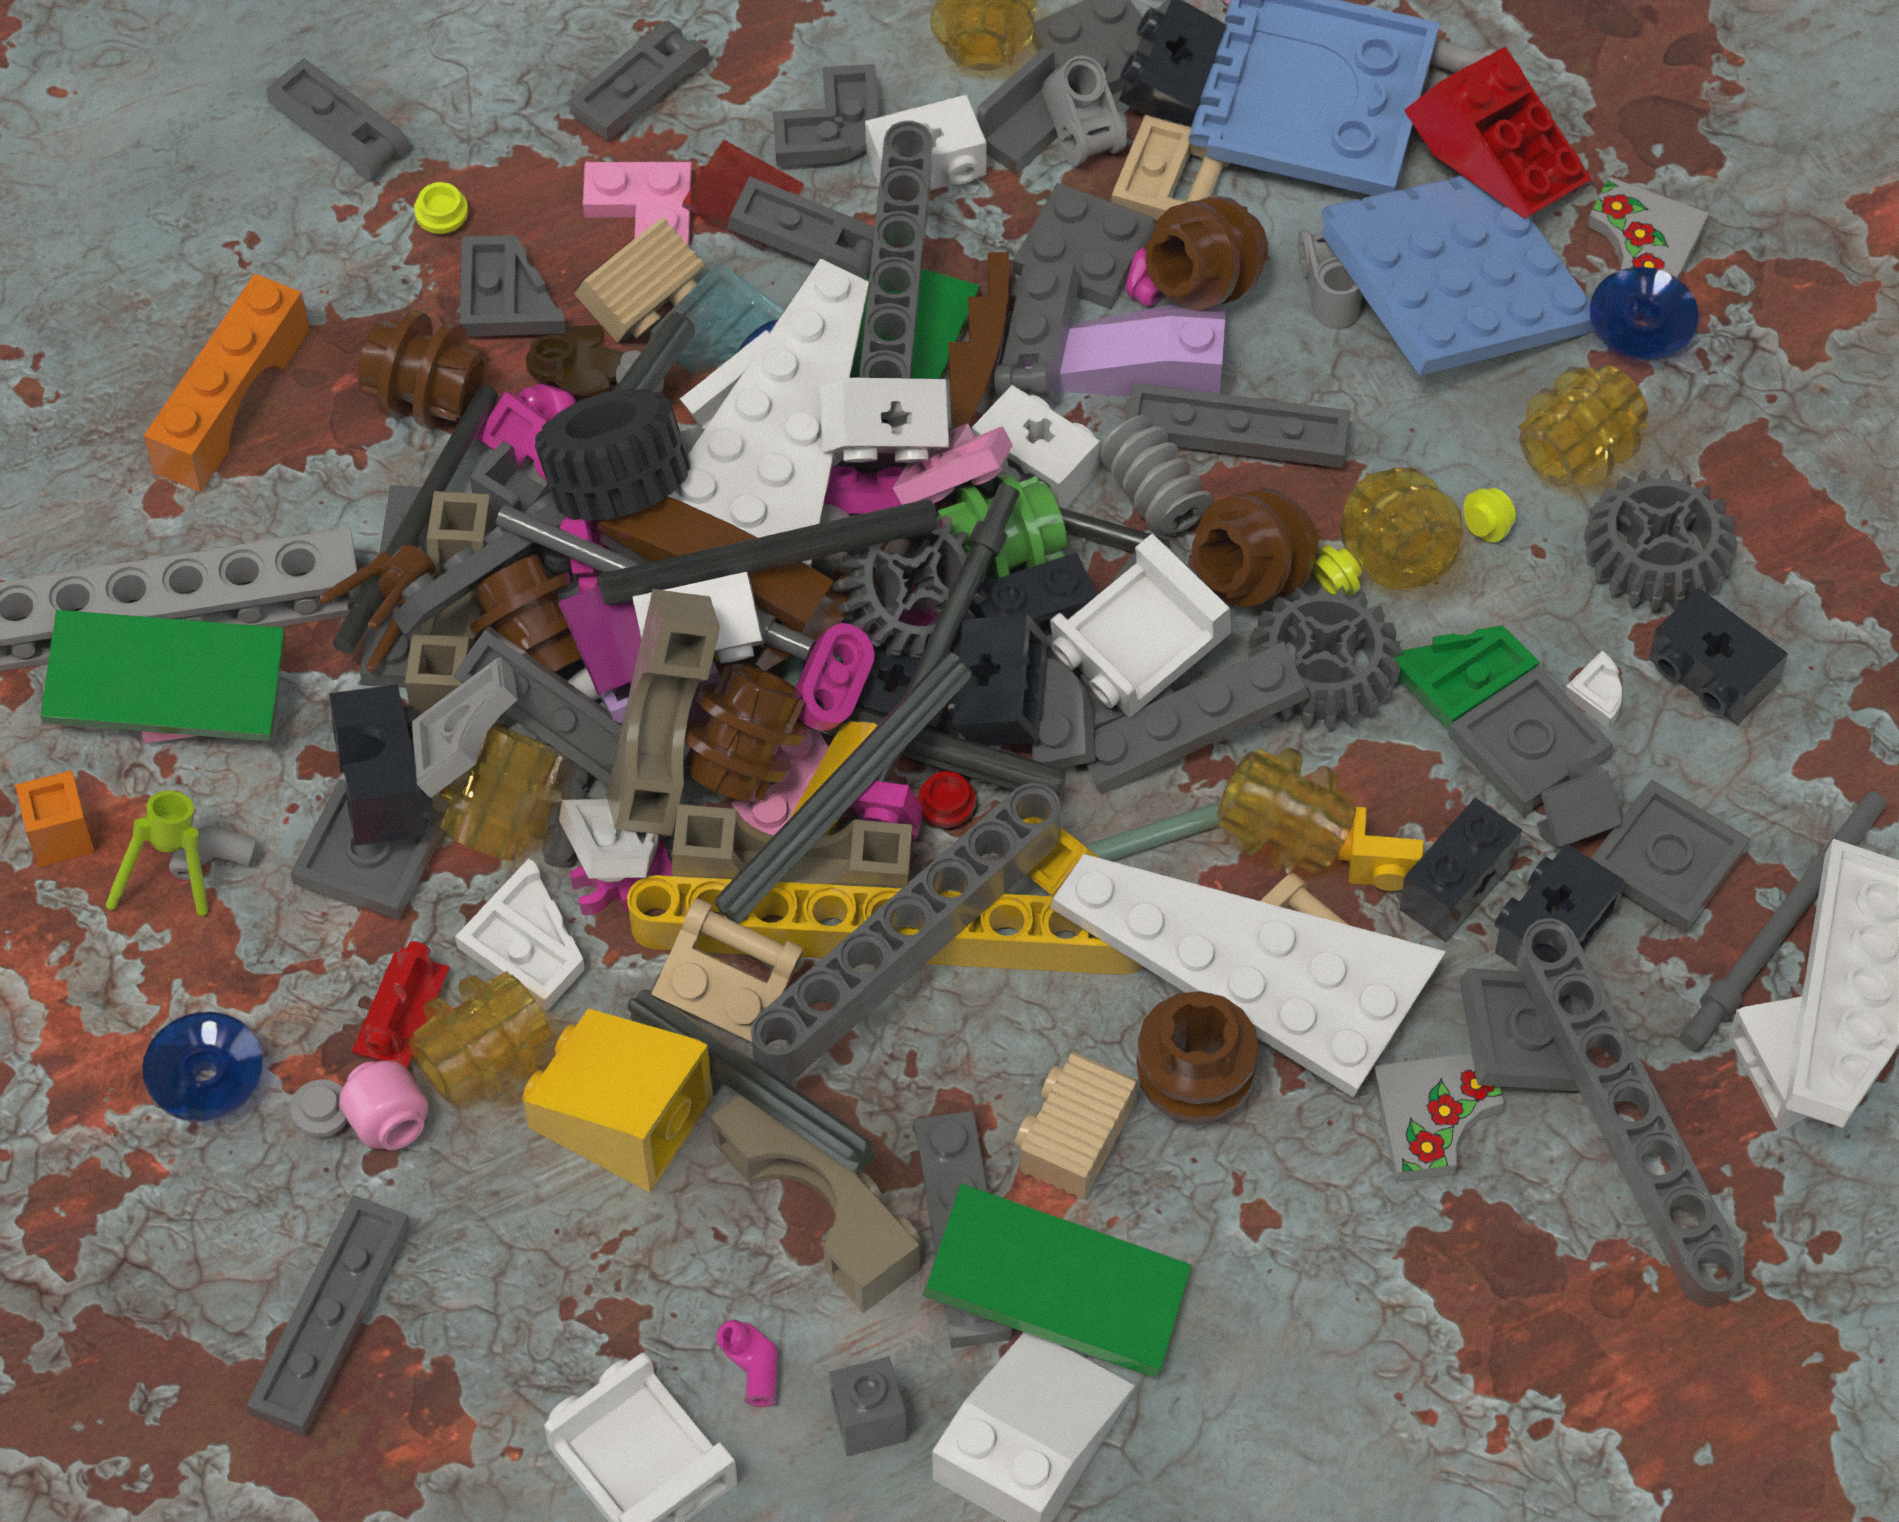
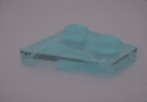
M719 261L669 312L675 311L686 316L693 322L695 334L678 356L676 362L691 374L726 362L765 330L770 334L785 310ZM667 315L651 330L650 339Z

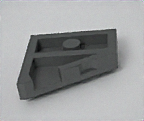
M516 235L462 237L459 324L466 329L467 336L566 334L563 311L560 307L556 308L546 291L544 280L538 270L528 262L527 252Z

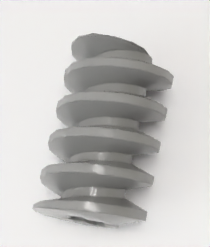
M1147 414L1135 416L1120 424L1104 439L1100 449V459L1111 470V474L1117 483L1123 486V492L1130 501L1134 502V508L1145 518L1146 525L1153 533L1169 535L1186 530L1201 520L1204 512L1214 503V498L1209 491L1201 490L1203 482L1197 475L1190 474L1191 466L1186 459L1179 458L1180 450L1172 442H1167L1168 433L1160 426L1151 427L1152 418Z

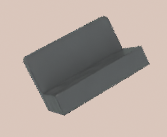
M1044 47L977 108V121L986 141V154L1016 175L1058 138L1042 92L1044 81L1049 74L1055 71V53L1047 47Z

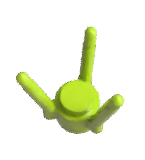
M169 790L155 793L149 798L146 806V817L138 818L134 821L133 837L106 902L108 910L112 911L117 908L144 842L150 841L154 848L162 852L169 853L176 852L181 848L185 849L196 912L199 916H205L208 913L206 890L198 850L199 831L193 827L194 805L188 796L181 792Z

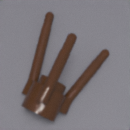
M403 545L393 556L386 552H380L369 565L322 593L320 601L323 604L330 603L375 575L380 576L377 582L378 588L386 599L368 622L369 629L377 630L398 604H401V607L406 601L401 594L403 590L426 573H429L434 578L436 576V568L433 561L424 551L412 545ZM393 619L366 666V670L370 674L377 671L401 631Z

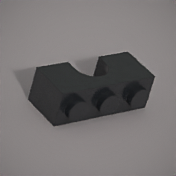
M398 684L329 693L334 742L340 773H344L347 807L355 846L425 836L423 812L433 811V799L417 785L414 742H410V740H413L412 721L416 719L413 705L403 707Z

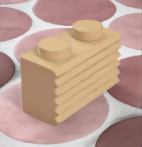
M661 217L587 277L574 294L617 343L630 332L638 339L661 319L655 311L668 301L674 307L679 306L699 288L694 279L705 265L703 260L697 257L696 252L690 250L688 243L683 241L681 235L675 232L674 227L668 224L667 219Z
M1072 1052L1064 1068L1055 1065L1047 1076L1041 1092V1098L1046 1101L1038 1116L1028 1114L1020 1126L1015 1139V1147L1020 1149V1170L1025 1175H1032L1036 1180H1043L1047 1185L1053 1184L1057 1189H1064L1068 1194H1075L1079 1199H1085L1137 1102L1138 1080Z

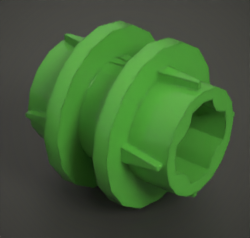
M1004 472L993 479V498L1000 484H1007L1016 488L1020 492V496L1004 529L1008 535L999 556L991 558L984 573L986 577L982 583L1009 575V569L1018 567L1021 571L1064 556L1062 550H1065L1067 547V536L1061 512L1050 488L1045 482L1039 481L1037 476L1017 482L1012 474ZM972 485L961 487L956 493L957 504L938 510L939 516L937 519L944 516L952 517V526L949 533L954 536L961 531L969 533V539L976 522L984 520L993 498L984 500L977 488ZM967 541L961 545L965 553L970 551L971 547L968 546Z

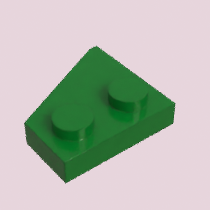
M1503 625L1476 629L1468 635L1453 633L1435 636L1432 638V645L1402 650L1400 657L1393 658L1398 661V665L1401 667L1399 681L1448 730H1450L1451 723L1537 666H1540V661Z

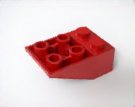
M1506 46L1441 80L1404 109L1434 156L1524 219L1592 180L1581 163L1579 156L1553 120L1551 113L1544 106Z

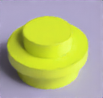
M432 183L420 192L415 202V218L417 223L426 231L437 234L452 232L462 226L467 219L468 205L466 198L455 186L449 183Z
M1481 488L1467 495L1464 500L1465 523L1474 535L1486 542L1495 543L1509 534L1516 520V511L1511 499L1503 491L1497 488Z
M1326 545L1319 550V558L1315 560L1312 571L1328 594L1335 595L1336 591L1343 585L1347 592L1346 594L1353 596L1360 590L1358 577L1362 575V570L1355 558L1344 548L1337 551L1333 547Z

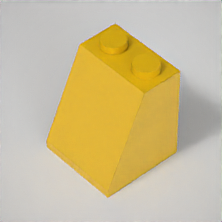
M588 1008L577 1025L570 1024L564 1029L555 1047V1057L544 1072L542 1070L536 1071L528 1081L522 1096L528 1127L651 1193L713 1101L708 1046L694 1038Z

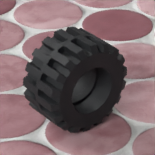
M648 389L616 390L581 400L548 420L535 437L536 444L534 446L555 507L559 513H565V516L571 519L582 518V521L607 520L643 510L658 503L677 490L678 485L683 483L688 477L687 471L691 469V463L670 400L666 399L664 394L652 392V390Z

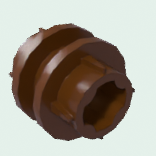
M1214 195L1170 207L1157 220L1148 244L1143 246V249L1146 250L1145 264L1148 275L1156 288L1166 295L1167 300L1172 299L1183 308L1200 311L1245 298L1257 286L1265 262L1270 260V257L1268 256V240L1265 229L1259 220L1249 213L1248 207L1242 206L1232 198Z
M415 310L407 313L400 322L391 319L390 322L382 320L377 322L371 329L361 352L358 365V382L361 387L359 391L376 397L380 412L393 419L404 416L413 404L415 422L422 428L432 430L439 427L444 419L456 421L457 418L461 419L479 386L485 385L488 371V359L485 353L487 349L468 342L466 329L461 324L452 321L444 323L433 336L431 318L426 313Z
M1261 488L1226 497L1212 504L1201 518L1192 543V554L1189 555V558H1192L1195 571L1202 582L1211 588L1215 594L1229 604L1250 607L1275 600L1277 596L1282 598L1292 595L1297 587L1301 588L1307 582L1315 564L1318 541L1321 540V537H1318L1315 524L1308 513L1295 500L1282 491Z
M534 554L496 572L472 588L485 613L469 625L474 636L481 635L490 626L557 675L583 661L559 606V602L562 600L559 594L575 583L570 572L550 579L538 555Z
M734 664L732 667L726 665L718 684L709 683L702 685L697 695V702L704 710L711 714L709 721L697 719L687 721L685 743L690 749L684 764L689 766L688 774L701 785L724 796L749 802L755 801L757 798L763 800L770 782L786 781L791 771V763L784 755L778 752L780 744L789 746L801 745L807 735V727L798 719L805 703L804 700L800 699L801 692L786 680L762 669L744 664Z
M1204 991L1178 993L1158 1003L1143 1020L1137 1042L1138 1056L1136 1068L1139 1086L1153 1106L1171 1118L1191 1123L1218 1120L1237 1110L1251 1092L1256 1074V1059L1259 1049L1255 1027L1242 1008L1224 996Z

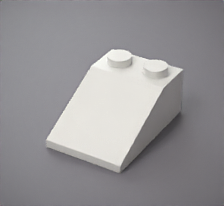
M1023 1332L964 1401L933 1449V1480L1006 1522H1052L1135 1391V1385L1065 1346Z

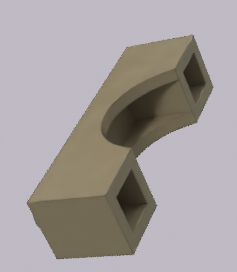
M434 491L427 534L428 556L436 568L434 580L447 572L443 565L462 549L471 546L476 553L488 545L484 538L495 529L490 494ZM473 591L423 623L418 634H412L405 686L409 705L414 707L415 718L463 684L453 675L481 636H474L469 625L484 615V611Z
M652 589L606 795L615 829L669 836L673 834L677 806L680 803L684 786L683 752L688 715L699 683L709 678L720 630L710 596Z
M678 804L672 853V876L733 879L774 835L751 826L742 818L737 809ZM853 820L843 830L830 836L819 838L779 882L903 888L908 883L912 825Z
M741 1095L710 1116L713 1144L750 1185L775 1179L791 1180L809 1186L828 1202L836 1218L833 1228L823 1244L825 1271L862 1313L866 1312L920 1271L919 1245L921 1244V1238L906 1217L901 1214L894 1217L881 1203L883 1197L879 1188L866 1173L860 1172L856 1175L853 1171H850Z

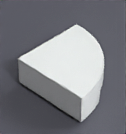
M1601 651L1566 686L1565 694L1575 705L1609 729L1617 719L1620 711L1622 685L1616 664L1605 652Z

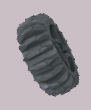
M1645 469L1638 475L1637 482L1623 475L1617 483L1616 489L1606 487L1605 491L1601 494L1600 501L1591 508L1588 518L1589 525H1586L1584 541L1585 546H1587V565L1595 566L1594 575L1596 576V582H1610L1609 590L1611 597L1624 592L1629 594L1631 608L1638 604L1640 600L1650 602L1653 613L1661 607V603H1669L1675 611L1698 587L1706 593L1715 595L1721 586L1722 579H1726L1727 575L1731 572L1734 561L1732 557L1735 556L1738 543L1736 540L1737 536L1734 535V517L1725 515V500H1710L1711 491L1709 484L1698 489L1691 487L1692 481L1689 474L1681 482L1671 480L1667 469L1660 475L1659 479H1652ZM1688 529L1698 538L1703 550L1694 545L1695 539L1687 533ZM1618 531L1627 537L1626 543L1634 549L1632 553L1620 540Z
M944 516L939 518L937 529L932 532L902 538L920 545L918 550L909 554L907 558L900 556L896 552L889 555L881 550V547L885 544L884 542L846 551L849 556H842L836 559L833 565L837 570L847 575V578L834 582L832 587L833 590L839 593L847 592L848 600L838 606V612L847 614L853 611L857 619L851 625L861 630L866 628L869 630L868 637L873 648L880 646L885 641V650L889 657L899 656L903 650H905L907 656L918 659L922 656L968 553H965L961 545L967 541L969 533L961 531L952 536L949 533L952 526V517ZM937 563L942 570L945 585L938 578ZM912 570L910 575L913 577L914 582L910 584L915 585L916 590L906 594L908 589L904 583L908 580L903 579V574ZM983 575L980 583L984 582L986 575ZM873 578L879 583L882 590L881 602L875 593ZM976 592L969 608L979 606L985 598ZM912 606L921 611L930 609L937 614L936 618L928 626H913L898 620L900 615L909 611ZM968 608L964 619L976 618ZM960 628L952 644L961 640L962 631Z
M1319 583L1314 589V595L1307 596L1297 587L1294 593H1292L1291 602L1277 596L1276 601L1272 605V612L1262 611L1258 618L1257 628H1254L1250 634L1249 648L1251 651L1248 652V658L1279 643L1284 642L1286 645L1290 642L1295 647L1294 664L1310 698L1282 710L1281 715L1284 722L1298 714L1302 716V723L1305 729L1316 719L1324 720V725L1330 732L1335 726V720L1339 718L1343 719L1352 728L1354 723L1357 722L1358 712L1372 718L1373 714L1377 711L1378 702L1387 703L1392 693V686H1395V682L1399 680L1401 668L1398 665V661L1393 658L1401 656L1402 648L1400 642L1396 641L1397 631L1394 623L1384 622L1385 614L1383 613L1382 606L1367 609L1368 601L1364 593L1353 600L1346 598L1347 592L1343 585L1336 591L1335 595L1325 594V590ZM1359 649H1362L1369 661V664L1362 672H1359L1354 667V653Z

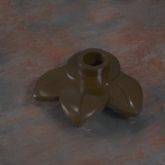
M600 325L576 326L566 329V334L546 335L536 339L531 344L530 351L526 355V369L532 377L548 384H557L562 390L574 395L590 397L610 391L609 383L617 381L616 370L625 352L600 345L602 342V329Z

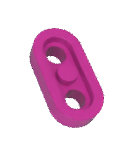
M834 466L831 468L824 504H834L847 513L861 514L902 505L893 490V486L905 467L893 466L883 468L878 472H857L856 468L852 466Z
M840 623L829 628L816 640L796 685V688L801 692L800 699L805 701L799 718L807 726L819 731H828L841 724L853 712L874 662L873 645L869 637L861 629L851 624ZM833 652L841 656L844 664L835 660ZM814 697L822 702L824 710L818 706Z

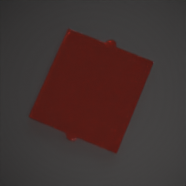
M723 139L706 166H699L696 174L698 179L683 200L682 207L764 251L768 244L728 229L730 215L749 176L798 196L803 190L804 183Z

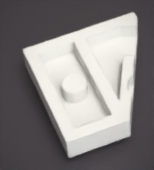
M607 799L562 800L559 821L589 879L618 882L624 878L646 877L663 835L615 829Z
M529 858L455 936L458 949L546 1011L550 1009L585 970L583 957L573 937L568 934L564 926L563 917L554 900H551L540 878V872L535 862Z

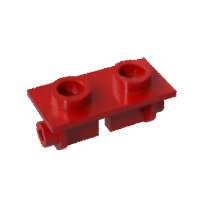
M411 941L407 948H401L399 952H394L353 1046L352 1054L376 1061H395L404 1065L408 1070L450 971V966L431 961L429 958L431 950L428 946L417 941Z

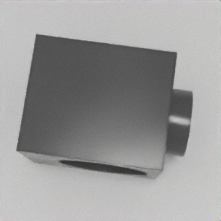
M890 1356L829 1372L831 1402L847 1457L907 1441L906 1411Z

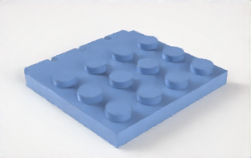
M1230 0L1224 19L1226 27L1202 91L1201 105L1197 108L1189 134L1190 143L1206 148V157L1373 196L1395 191L1413 128V123L1404 109L1422 95L1438 37L1440 22L1341 0Z
M1463 175L1453 177L1449 181L1444 179L1409 187L1406 192L1400 189L1366 197L1362 202L1356 199L1330 205L1322 210V219L1325 227L1321 235L1419 376L1595 332L1602 319V316L1531 218L1527 217L1524 219Z

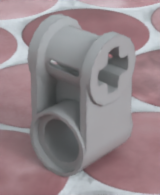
M1075 56L1049 74L1043 84V98L1057 131L1061 152L1068 163L1073 166L1079 165L1086 161L1087 156L1108 151L1111 154L1122 152L1126 148L1127 143L1126 128L1121 115L1116 109L1106 81L1105 72L1101 65L1088 56ZM1068 77L1077 82L1081 95L1076 94L1070 88Z
M1308 229L1300 230L1298 233L1300 267L1302 275L1307 281L1313 313L1316 319L1330 328L1342 329L1353 325L1361 315L1363 294L1321 233L1311 234Z

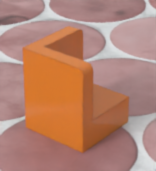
M72 770L15 784L26 834L38 867L89 855L95 851Z

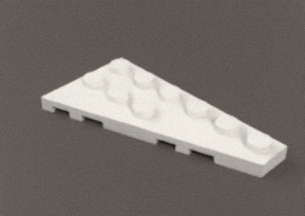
M820 258L689 452L688 457L691 469L687 471L688 477L683 483L678 485L677 490L668 495L669 497L729 522L758 538L820 524L834 458V452H823L820 385L843 377L850 378L868 293V281ZM812 559L802 562L811 567Z
M1833 839L1824 858L1785 1109L1843 1128L1899 1047V860Z
M1083 854L1052 899L1050 906L1052 910L1183 992L1204 991L1224 996L1244 1010L1255 1027L1257 1038L1351 1097H1354L1446 953L1443 950Z

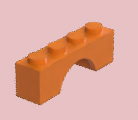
M256 273L253 274L143 435L154 474L196 491H203L229 452L233 422L240 403L252 382L268 367L274 366L284 370L310 331L301 291Z

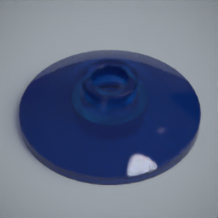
M1650 267L1625 268L1607 276L1595 289L1589 308L1590 322L1598 338L1619 355L1640 361L1662 360L1682 351L1693 339L1699 321L1696 300L1687 286L1675 276ZM1635 321H1642L1648 325H1640L1635 323Z
M197 1012L175 1019L155 1035L143 1059V1080L153 1102L167 1114L192 1122L211 1121L233 1113L250 1099L261 1080L263 1056L256 1036L244 1023L223 1013ZM211 1070L216 1072V1075L208 1080H196L197 1076L203 1071Z

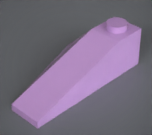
M1170 304L1070 324L1056 391L1130 396L1132 383H1141L1220 394L1226 308L1210 307L1196 311L1183 308L1178 304Z

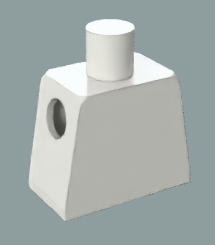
M1802 997L1737 1009L1729 1033V1039L1778 1132L1808 1117L1785 1109Z

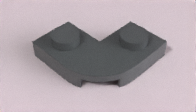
M875 64L823 67L824 109L773 112L776 167L837 163L855 157L866 149L865 121L879 118Z
M1046 658L1038 743H1032L1033 760L1059 768L1095 761L1093 710L1089 691L1068 667L1056 660Z

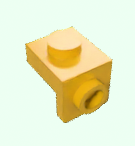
M1355 806L1352 826L1341 825L1338 860L1349 861L1348 883L1375 885L1377 888L1386 891L1402 890L1405 875L1423 856L1424 840L1365 835L1366 807Z

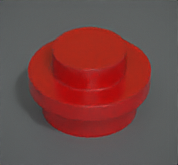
M942 771L932 775L923 783L918 792V801L922 805L921 815L927 822L938 827L950 828L961 825L970 818L975 809V793L972 786L955 772Z

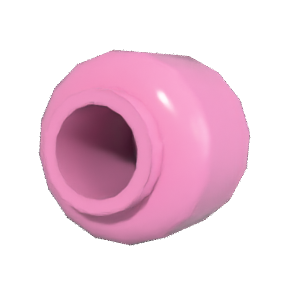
M391 1060L366 1062L356 1067L350 1073L339 1099V1107L361 1142L373 1149L398 1150L412 1143L424 1129V1121L427 1118L429 1107L425 1095L406 1067Z

